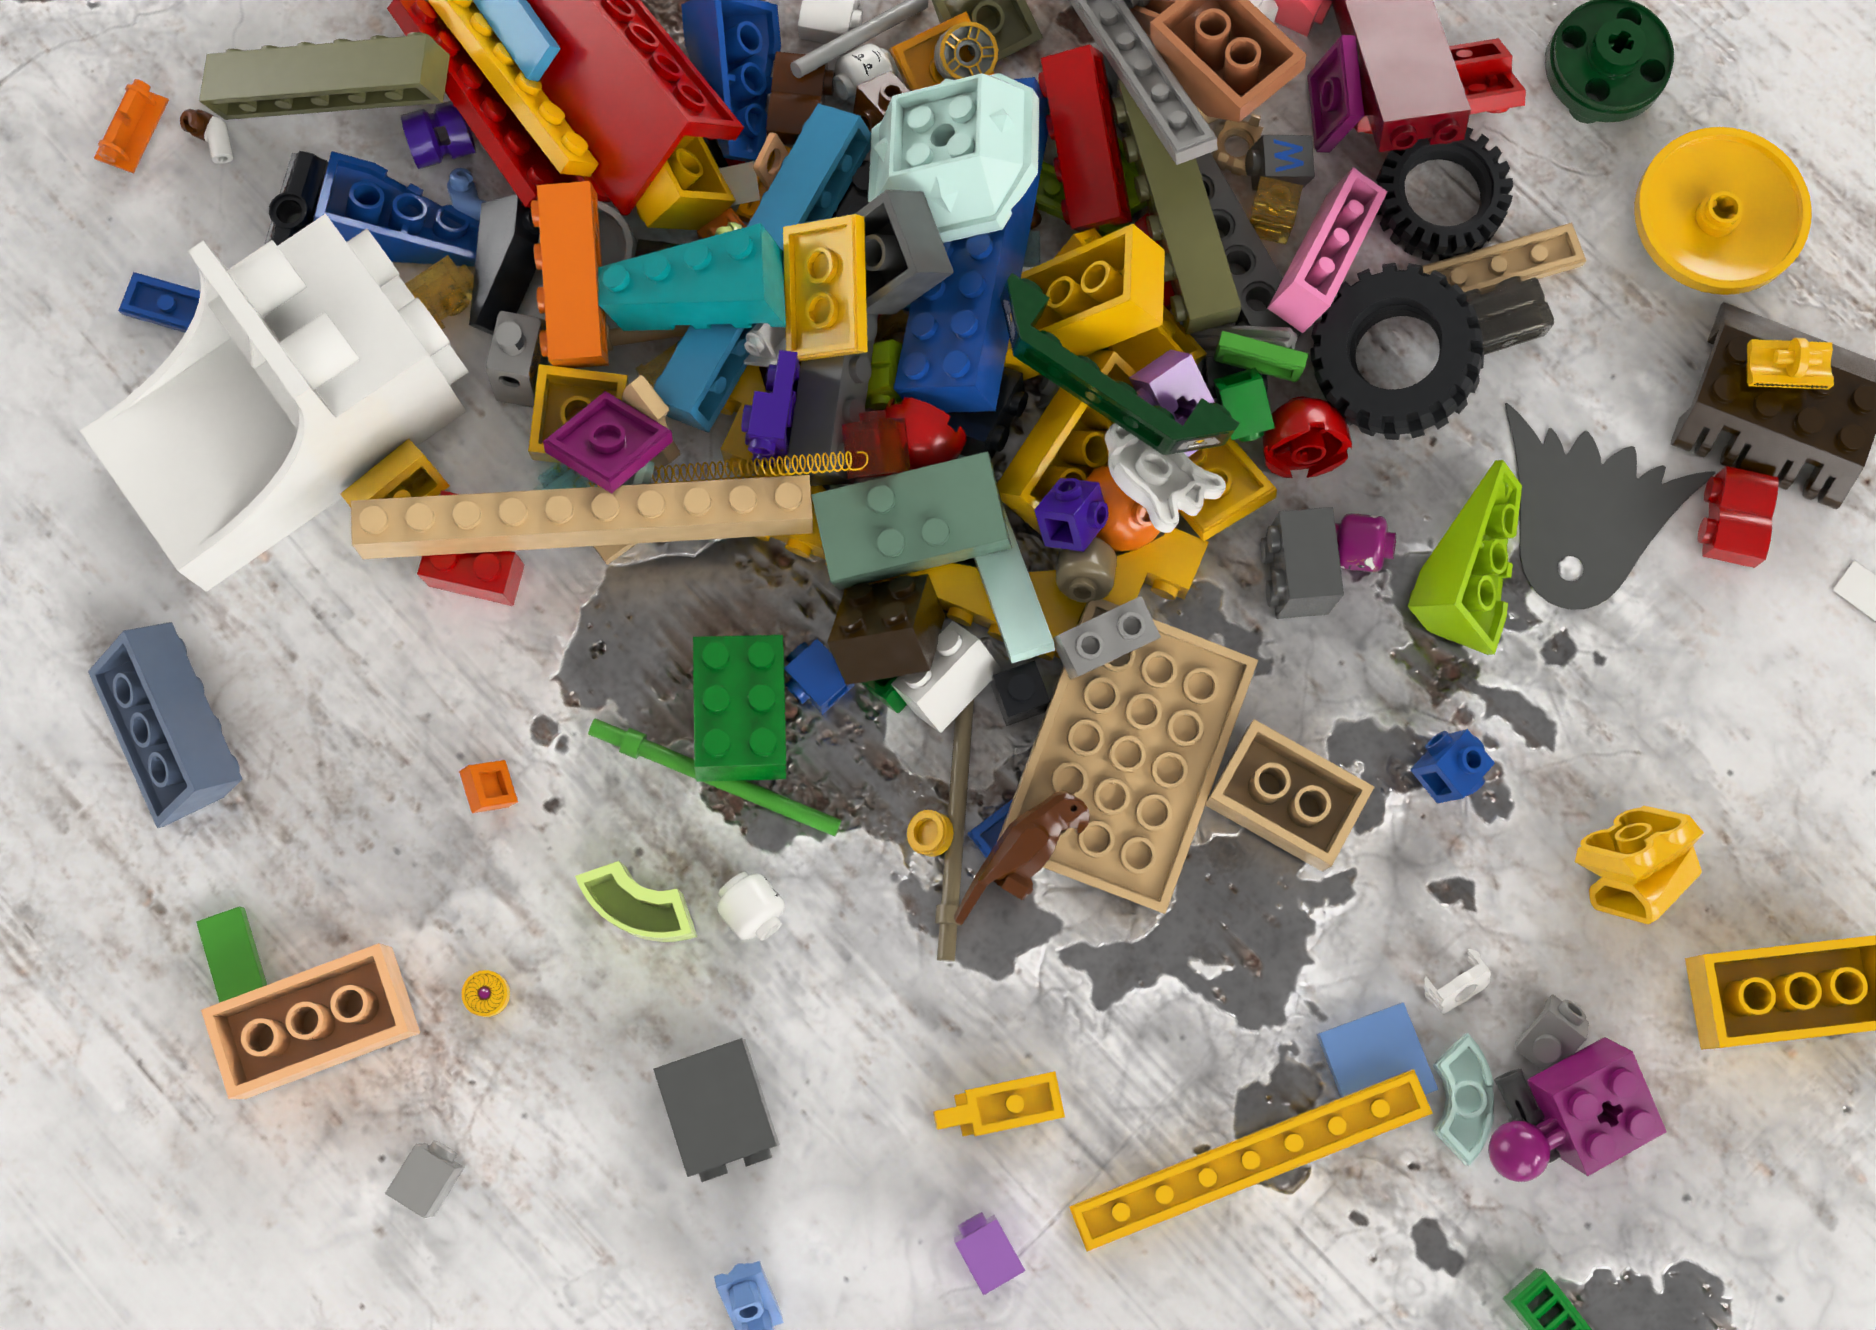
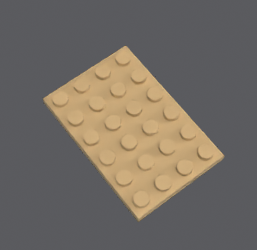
M1104 599L1092 600L1086 603L1078 625L1119 605ZM1153 619L1161 638L1071 680L1063 665L998 840L1009 824L1019 816L1039 805L1052 794L1065 790L1080 798L1086 804L1090 813L1089 823L1080 834H1077L1074 828L1062 830L1054 852L1042 868L1165 914L1258 660Z

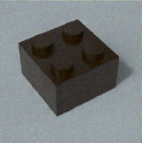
M924 574L913 577L904 575L891 581L875 584L860 583L845 589L827 643L846 685L931 670L938 644V636L941 633L945 615L929 575Z

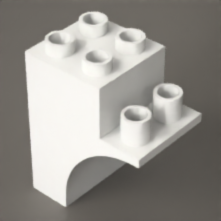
M324 214L278 246L271 240L229 269L224 266L204 240L187 252L197 264L201 280L199 303L188 330L169 357L141 386L104 415L80 430L85 440L176 570L206 592L343 498L340 494L408 438L415 446H418L467 412L450 387L451 384L469 373L467 368L450 346L449 339L418 297L414 298L399 277V272L368 229H365L346 242L328 216Z

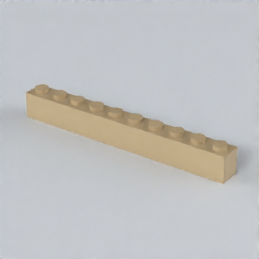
M810 475L621 485L612 494L602 487L351 500L352 546L362 559L813 533Z

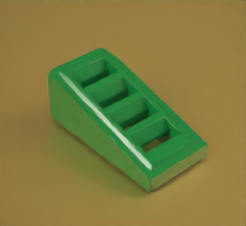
M1536 1268L1502 1298L1528 1330H1555L1566 1319L1572 1324L1567 1330H1592L1559 1286L1543 1269ZM1544 1291L1548 1297L1531 1312L1527 1305ZM1556 1305L1560 1311L1542 1326L1538 1320Z

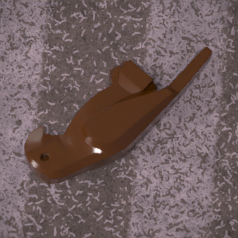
M1062 790L1052 794L1042 803L1025 812L1009 824L973 879L954 915L955 922L959 925L964 923L985 888L993 881L1002 889L1021 900H1024L1027 895L1031 894L1033 891L1031 877L1040 871L1050 859L1056 848L1061 831L1074 828L1075 832L1080 834L1087 827L1090 813L1086 804L1075 795Z

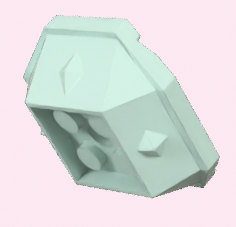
M981 73L957 80L945 79L937 85L892 96L882 121L874 126L871 132L868 202L870 203L885 190L924 192L943 243L1003 230L1013 214L1011 209L1024 196L1038 174L1039 98L1033 88L1000 73L993 75Z

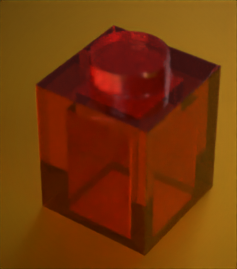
M886 410L859 413L860 421L842 424L845 454L849 451L852 455L851 468H861L866 463L865 454L857 453V451L866 452L869 458L868 464L863 469L854 471L849 469L847 471L848 479L877 478L911 470L905 418H887ZM849 453L847 454L848 464L850 463Z

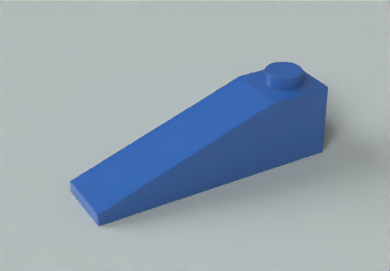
M689 0L681 4L684 41L689 59L744 126V129L735 141L717 139L723 157L744 162L756 161L766 139L768 114L765 108L767 96L771 93L773 61L775 60L776 51L780 52L781 50L778 5L761 0Z
M331 151L314 221L326 214L346 242L365 229H368L391 262L475 267L479 220L458 211L452 205L441 206L423 196V189L412 183L406 187L388 177V170L374 162Z

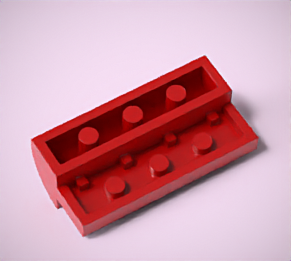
M1499 38L1449 46L1471 108L1470 114L1483 112L1503 113L1508 111L1509 108L1525 106L1526 89L1512 73L1513 56ZM1364 108V117L1353 128H1355L1357 133L1373 134Z

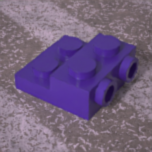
M779 350L777 365L770 364L768 368L766 390L770 391V393L754 391L752 405L744 406L741 430L746 432L745 444L748 445V450L753 453V464L756 458L761 462L763 457H765L769 468L770 457H773L776 462L778 456H780L784 464V458L788 455L800 375L797 352ZM764 459V461H763V467H764V468H766V461H765V459ZM771 459V468H774L773 459Z

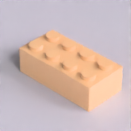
M380 943L201 1010L228 1099H248L420 1034L393 948Z

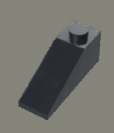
M516 194L481 203L469 325L491 335L494 333L500 311L517 314L536 271L534 244L539 242L540 228L533 225L531 207H525Z

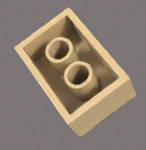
M1254 719L1246 728L1212 789L1205 806L1323 872L1333 865L1369 799L1374 786Z

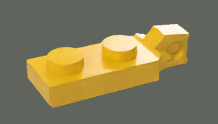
M1055 1071L964 1090L965 1093L954 1095L956 1107L933 1111L937 1130L960 1125L962 1136L972 1134L979 1136L1065 1117Z

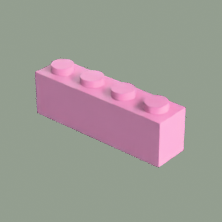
M1353 167L1326 195L1267 309L1301 333H1304L1331 306L1387 191Z

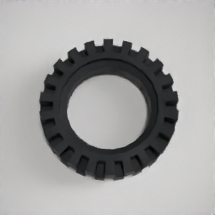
M1467 127L1465 138L1461 141L1430 145L1428 138L1418 139L1413 148L1393 150L1388 153L1376 179L1377 184L1387 191L1376 216L1383 215L1379 224L1383 231L1392 229L1393 233L1390 240L1395 245L1403 240L1407 243L1404 250L1406 253L1413 255L1417 248L1423 251L1421 259L1430 261L1434 254H1439V261L1451 258L1453 254L1458 256L1471 250H1479L1486 241L1489 242L1505 219L1508 213L1506 211L1511 205L1513 195H1509L1513 188V178H1506L1510 170L1508 162L1498 163V159L1502 154L1497 146L1490 151L1485 148L1489 141V138L1481 134L1479 139L1475 141L1470 138L1473 129ZM1441 159L1461 165L1471 173L1480 191V206L1477 214L1468 221L1454 226L1434 225L1423 220L1411 208L1405 194V179L1409 171L1418 164L1428 160Z

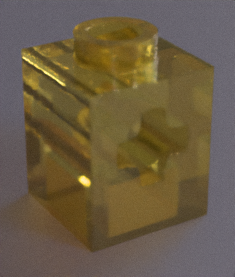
M1260 176L1248 218L1260 239L1286 245L1295 223L1303 185Z

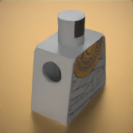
M505 311L499 312L486 362V373L497 401L534 407L539 364H550L548 357H543L540 349L539 334L541 330H546V321L544 319ZM511 377L515 378L520 383H510Z

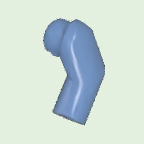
M464 168L454 169L451 171L447 183L452 205L458 211L480 221L481 203L487 201L479 199L470 171Z

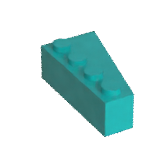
M759 223L598 267L599 306L623 331L674 330L676 325H692L694 329H711L712 324H732L734 328H752V323H768L771 327H786L783 251L764 226Z

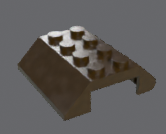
M1723 302L1720 305L1707 341L1713 344L1710 356L1691 407L1679 417L1671 439V445L1689 452L1702 432L1694 453L1704 458L1711 451L1721 430L1729 432L1732 436L1721 453V465L1731 467L1738 457L1735 468L1775 477L1779 475L1778 487L1788 490L1794 483L1804 463L1811 464L1815 467L1804 484L1803 497L1814 500L1817 494H1819L1818 503L1838 509L1862 472L1876 435V360L1832 344L1831 372L1834 377V386L1829 390L1748 386L1746 368L1747 343L1751 339L1791 341L1793 338H1805L1808 342L1827 341Z

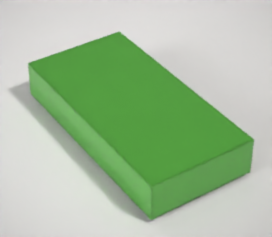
M1222 331L1213 359L1216 362L1247 370L1256 368L1259 373L1298 382L1305 369L1309 353Z
M239 906L196 921L219 1003L267 985L244 907Z

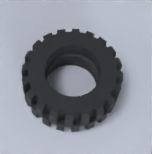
M1396 263L1382 264L1383 272L1371 275L1368 268L1357 273L1359 281L1352 286L1346 281L1341 284L1337 292L1338 297L1321 315V322L1314 323L1311 335L1314 341V347L1310 349L1311 363L1315 370L1314 376L1325 399L1339 410L1349 426L1354 424L1359 427L1362 433L1374 436L1375 433L1384 434L1385 438L1390 440H1399L1400 434L1409 433L1412 438L1424 436V430L1435 425L1438 430L1449 423L1447 417L1454 411L1460 414L1467 406V397L1470 392L1475 393L1480 382V369L1484 365L1482 332L1473 304L1469 305L1466 300V294L1457 284L1453 286L1448 284L1445 275L1436 270L1429 275L1424 273L1422 265L1409 263L1407 270H1398ZM1397 316L1414 317L1428 323L1438 337L1440 351L1435 367L1424 379L1402 389L1379 388L1371 385L1364 379L1357 367L1356 349L1361 338L1372 326L1382 320Z

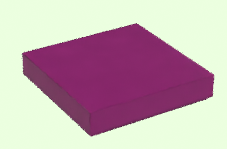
M1341 35L1307 75L1316 152L1330 153L1364 117L1355 35Z
M604 391L546 438L543 444L545 453L612 494L673 442L670 429Z

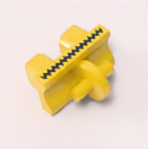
M1793 338L1791 341L1751 339L1747 343L1746 368L1748 386L1829 390L1834 386V377L1831 372L1832 343L1808 342L1805 338Z

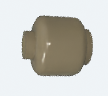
M1095 537L1084 552L1062 549L1059 554L1056 570V584L1059 590L1069 599L1082 603L1101 600L1107 597L1114 586L1117 567V556L1113 548L1105 541Z

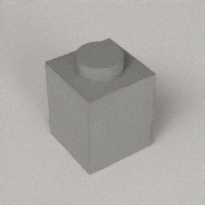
M433 1140L431 1145L426 1143L415 1144L385 1194L423 1218L433 1217L465 1167L454 1161L458 1155L455 1151L438 1141Z

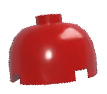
M1300 396L1290 399L1271 413L1275 428L1264 431L1263 454L1265 465L1272 473L1284 478H1293L1290 470L1309 469L1307 478L1316 477L1333 471L1348 459L1347 449L1349 447L1352 449L1350 431L1343 415L1331 403L1322 399Z
M904 397L901 404H895V398L889 400L879 419L875 431V444L882 460L889 466V471L893 475L957 459L967 441L965 431L959 426L957 432H955L947 424L951 416L927 402Z

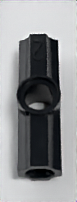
M303 151L292 153L280 194L272 199L269 205L271 224L265 244L273 240L278 246L314 222L329 163L327 160L321 159L313 153ZM302 213L296 222L286 223L293 214Z

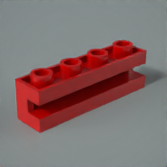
M1088 44L1042 57L1043 72L1039 73L1038 79L1041 92L1045 98H1048L1050 114L1046 116V125L1051 139L1056 142L1058 156L1054 157V170L1060 183L1063 182L1065 199L1061 201V210L1066 224L1070 225L1071 229L1083 232L1093 228L1100 230V225L1109 223L1117 226L1132 222L1103 53Z

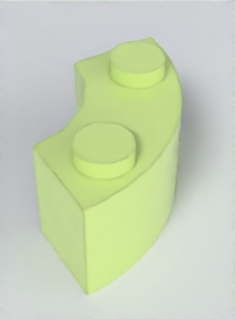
M620 861L575 876L582 893L591 906L603 918L623 931L642 939L658 942H676L697 937L684 895L678 889L656 891L641 887L634 881L627 867Z

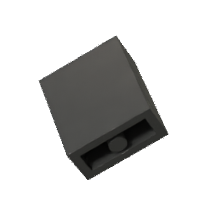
M740 1038L653 1069L687 1177L699 1174L701 1182L727 1174L728 1171L725 1164L743 1158L747 1167L772 1158L770 1148L780 1144L745 1039Z

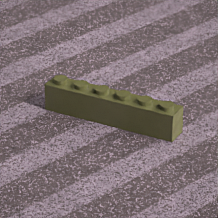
M411 32L407 36L390 38L375 35L368 40L357 41L336 39L333 43L323 44L300 42L297 46L290 47L265 45L261 49L245 51L231 48L223 53L206 55L199 102L225 120L443 103L450 54L438 45L430 35L421 32Z
M1118 80L1116 97L1111 98L1114 120L1116 124L1123 123L1127 137L1122 138L1126 160L1128 163L1135 162L1139 176L1134 177V184L1140 203L1146 201L1150 216L1146 217V224L1149 236L1155 242L1158 241L1159 245L1165 250L1164 282H1171L1175 295L1170 297L1174 319L1176 322H1183L1186 335L1237 322L1241 303L1197 160L1194 158L1178 165L1175 164L1122 81Z

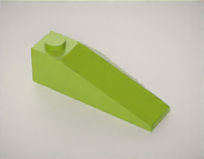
M1504 460L1494 461L1419 572L1415 587L1411 591L1408 608L1428 632L1486 655H1495L1507 618L1508 603L1501 601L1503 578H1511L1513 564L1508 562L1507 544L1508 538H1514L1517 534L1522 491L1521 483Z

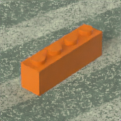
M590 181L537 185L538 200L531 201V215L534 227L540 228V243L534 244V260L536 269L542 270L543 287H537L538 309L540 314L545 313L546 330H541L539 334L541 354L543 357H548V361L553 366L558 367L609 365L606 315L598 302V267L602 266L597 192Z

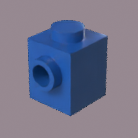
M818 638L810 645L806 642L801 643L786 658L789 664L784 670L789 681L785 686L801 704L809 700L822 715L855 686V684H845L832 653Z

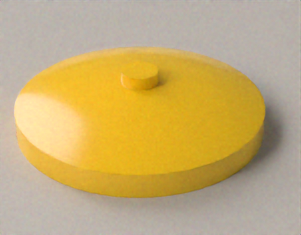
M1709 127L1691 131L1676 138L1654 157L1639 181L1635 195L1634 215L1637 231L1643 246L1653 261L1666 274L1681 284L1701 292L1730 295L1749 292L1767 285L1794 262L1807 241L1811 226L1812 208L1808 188L1800 171L1792 160L1776 145L1761 136L1745 130L1730 127Z

